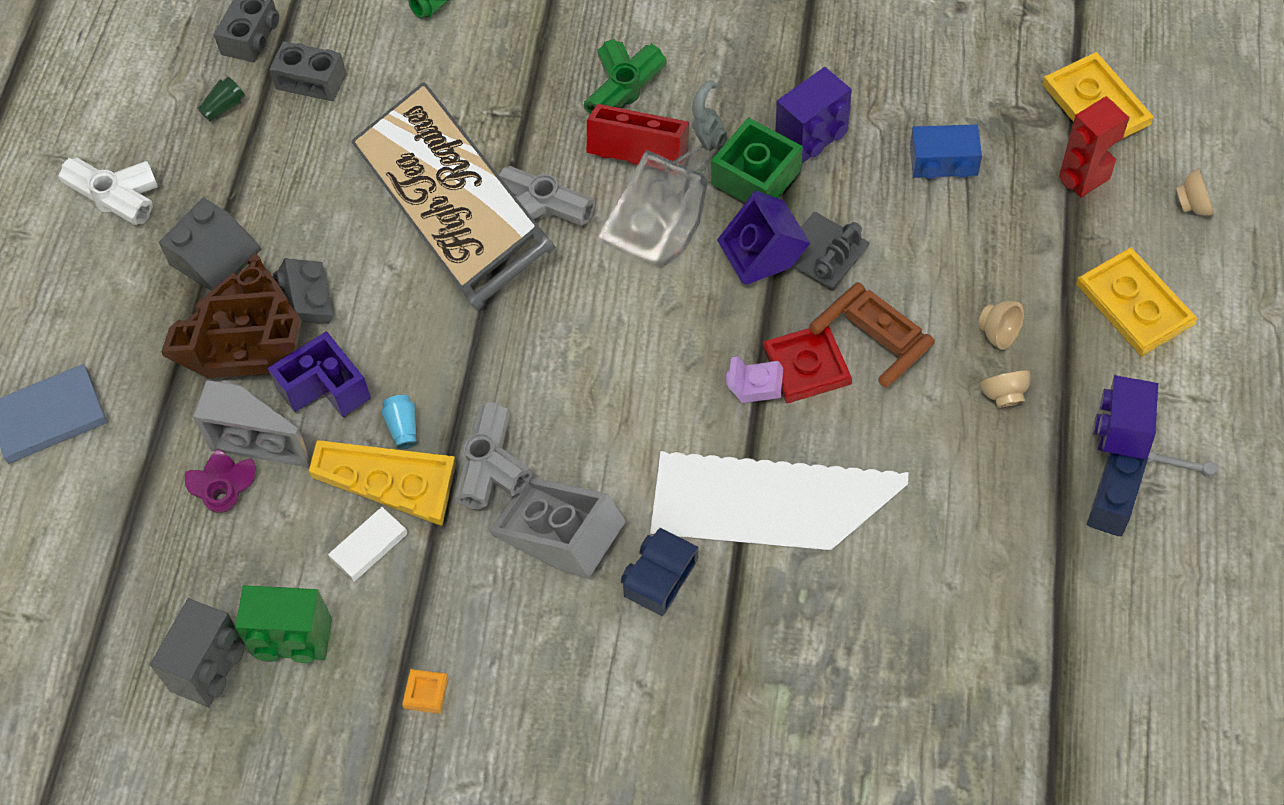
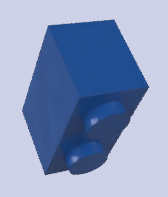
M978 124L913 126L910 141L913 178L925 177L931 179L951 176H978L982 159Z

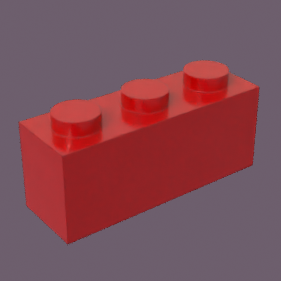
M597 104L587 118L586 153L595 154L606 159L624 160L635 165L644 164L659 167L664 171H679L688 156L690 122Z

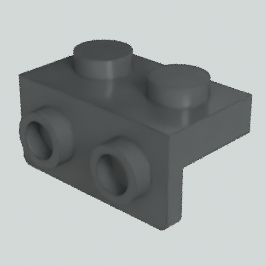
M284 258L278 271L273 273V278L287 297L294 311L296 310L304 322L329 324L333 317L323 262Z

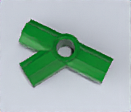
M615 39L604 42L602 47L597 49V53L608 80L584 101V109L590 115L597 104L621 108L624 104L635 102L640 96V89L667 64L666 57L662 54L660 48L652 43L645 45L630 59L623 42H618Z

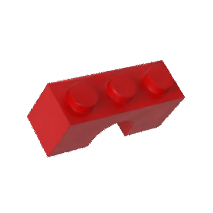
M1107 96L1075 115L1059 177L1067 188L1072 189L1080 198L1110 180L1116 158L1107 150L1123 139L1130 118Z

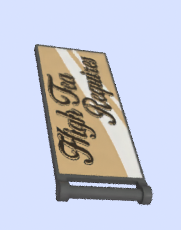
M425 82L421 83L352 140L354 147L477 311L485 306L484 302L545 252L549 254L556 249L554 244ZM532 238H536L538 242L475 292L472 288L475 284Z

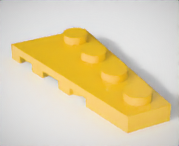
M317 440L309 467V474L313 479L442 526L455 472L456 460L455 456Z

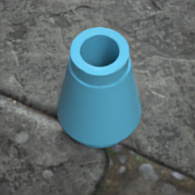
M396 395L385 399L382 402L383 409L381 414L396 444V448L402 450L414 447L417 444L415 404L410 401V397L407 395Z

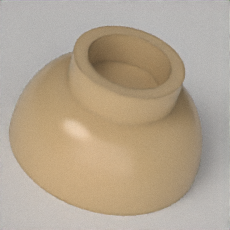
M1200 168L1196 169L1186 177L1184 185L1176 187L1183 211L1185 213L1193 210V212L1202 216L1213 215V207Z
M1002 301L995 306L987 305L983 309L979 318V328L985 332L987 339L992 345L1005 350L1016 340L1024 320L1022 304L1017 301Z
M1030 371L1010 372L985 379L979 384L983 393L988 398L996 401L997 408H1006L1025 402L1023 393L1030 386L1031 374Z

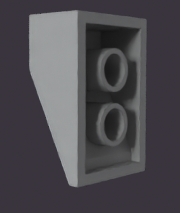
M206 381L193 418L211 451L219 449L227 454L310 467V455L299 429L242 386L232 381Z
M531 477L529 486L521 494L514 495L491 528L490 533L496 538L560 571L589 578L626 523V520L607 493Z

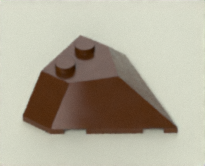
M255 253L247 260L248 267L240 271L238 275L235 273L229 275L195 305L197 311L187 320L182 321L179 319L169 327L161 353L163 357L207 378L270 374L268 368L288 356L296 347L302 320L296 310L294 311L273 276L265 268L258 254Z

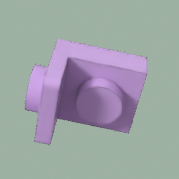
M739 356L731 357L730 370L726 373V383L729 390L736 395L741 403L781 398L783 367L778 361L745 365Z

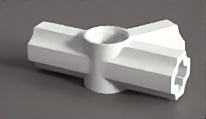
M77 157L74 159L68 158L62 164L61 172L58 175L60 181L94 201L100 211L113 212L134 225H143L150 217V212L153 208L152 201L141 195V193L158 186L147 161L115 173L109 170H98Z

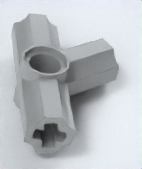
M512 166L504 167L499 174L533 219L539 216L551 217L555 215L583 226L588 224L593 216L594 198L558 185L556 179L551 175L542 174L535 176Z
M486 402L483 406H479L472 435L464 444L466 458L455 500L458 504L464 505L468 509L480 510L482 507L487 506L493 483L514 496L518 493L521 494L529 486L530 478L533 475L532 470L502 449L510 411L498 403Z

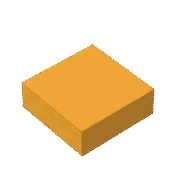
M410 669L402 703L404 709L441 714L449 680L448 675L445 673Z

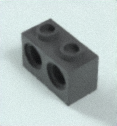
M233 0L214 33L220 54L255 63L259 53L264 51L272 29H275L279 22V13L276 11L274 1Z
M285 41L282 42L269 68L276 90L332 102L347 74L341 53Z

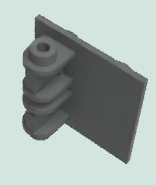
M814 211L801 226V229L810 241V245L792 267L833 290L869 246L870 242L861 238L862 227L858 223L852 222L842 227Z

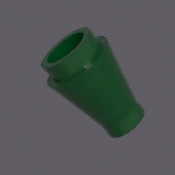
M227 76L223 81L221 79L218 80L197 109L211 122L215 117L241 104L240 99L245 94Z

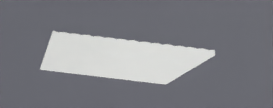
M660 451L650 534H655L659 528H662L679 537L832 550L908 485L909 472L898 474L895 471L880 472L875 469L863 471L859 468L844 469L840 466L827 468L824 465L809 466L805 463L792 465L784 461L773 463L770 460H760L757 462L749 458L738 460L734 457H724L722 459L714 455L703 457L699 454L685 455L679 452L668 454L667 452Z

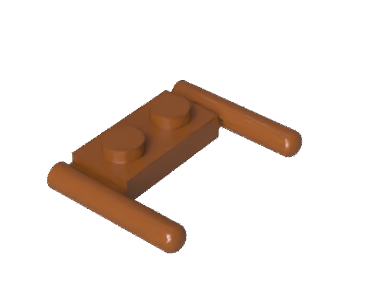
M859 282L850 287L809 325V329L813 334H820L844 312L847 319L896 356L899 357L901 355L899 359L879 376L878 381L882 387H889L935 343L931 335L923 334L919 326L872 291H866L865 287Z

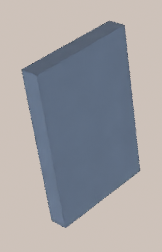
M85 364L0 398V449L3 458L8 464L108 423Z

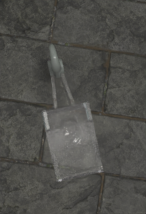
M706 81L699 88L692 105L694 115L692 128L695 129V134L701 144L673 161L648 150L645 151L599 235L604 244L659 269L686 250L701 221L707 185L711 179V160L729 140L726 138L727 132L724 130V126L716 111L705 108L708 92L711 88L715 89L717 87L714 81Z

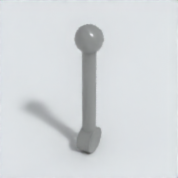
M1150 450L1147 463L1157 461L1201 471L1208 478L1213 477L1217 472V466L1213 462H1206L1203 465L1155 454L1153 450Z

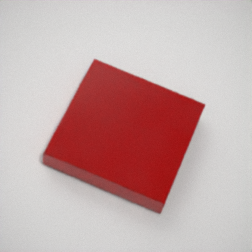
M829 326L820 334H813L807 328L763 341V350L768 362L778 361L783 367L781 393L786 404L852 384L851 374Z

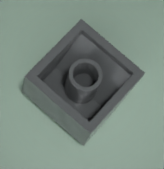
M204 197L159 241L160 247L170 266L210 291L232 273L238 275L248 264L247 260L255 253L258 254L261 251L257 242L227 211Z

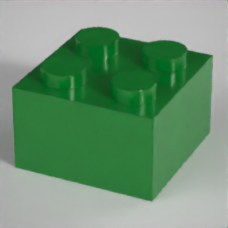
M748 117L711 160V184L746 203L754 191L779 198L801 171L803 146Z
M243 585L235 629L250 654L258 660L275 661L276 658H291L298 663H312L313 660L326 659L332 617L318 589Z

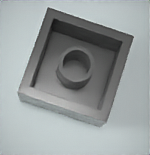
M188 598L153 657L150 666L171 693L209 708L214 698H218L222 694L226 685V676L231 667L241 660L245 646L228 613Z

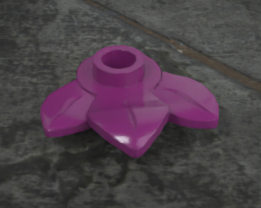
M217 449L207 461L203 471L189 470L185 472V486L191 495L203 500L208 510L216 513L226 512L237 503L239 493L249 488L253 483L256 474L255 462L252 458H249L235 465L227 454ZM220 494H226L222 499L216 500Z

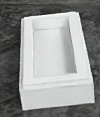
M381 507L333 549L328 556L339 569L355 582L408 533L404 526Z

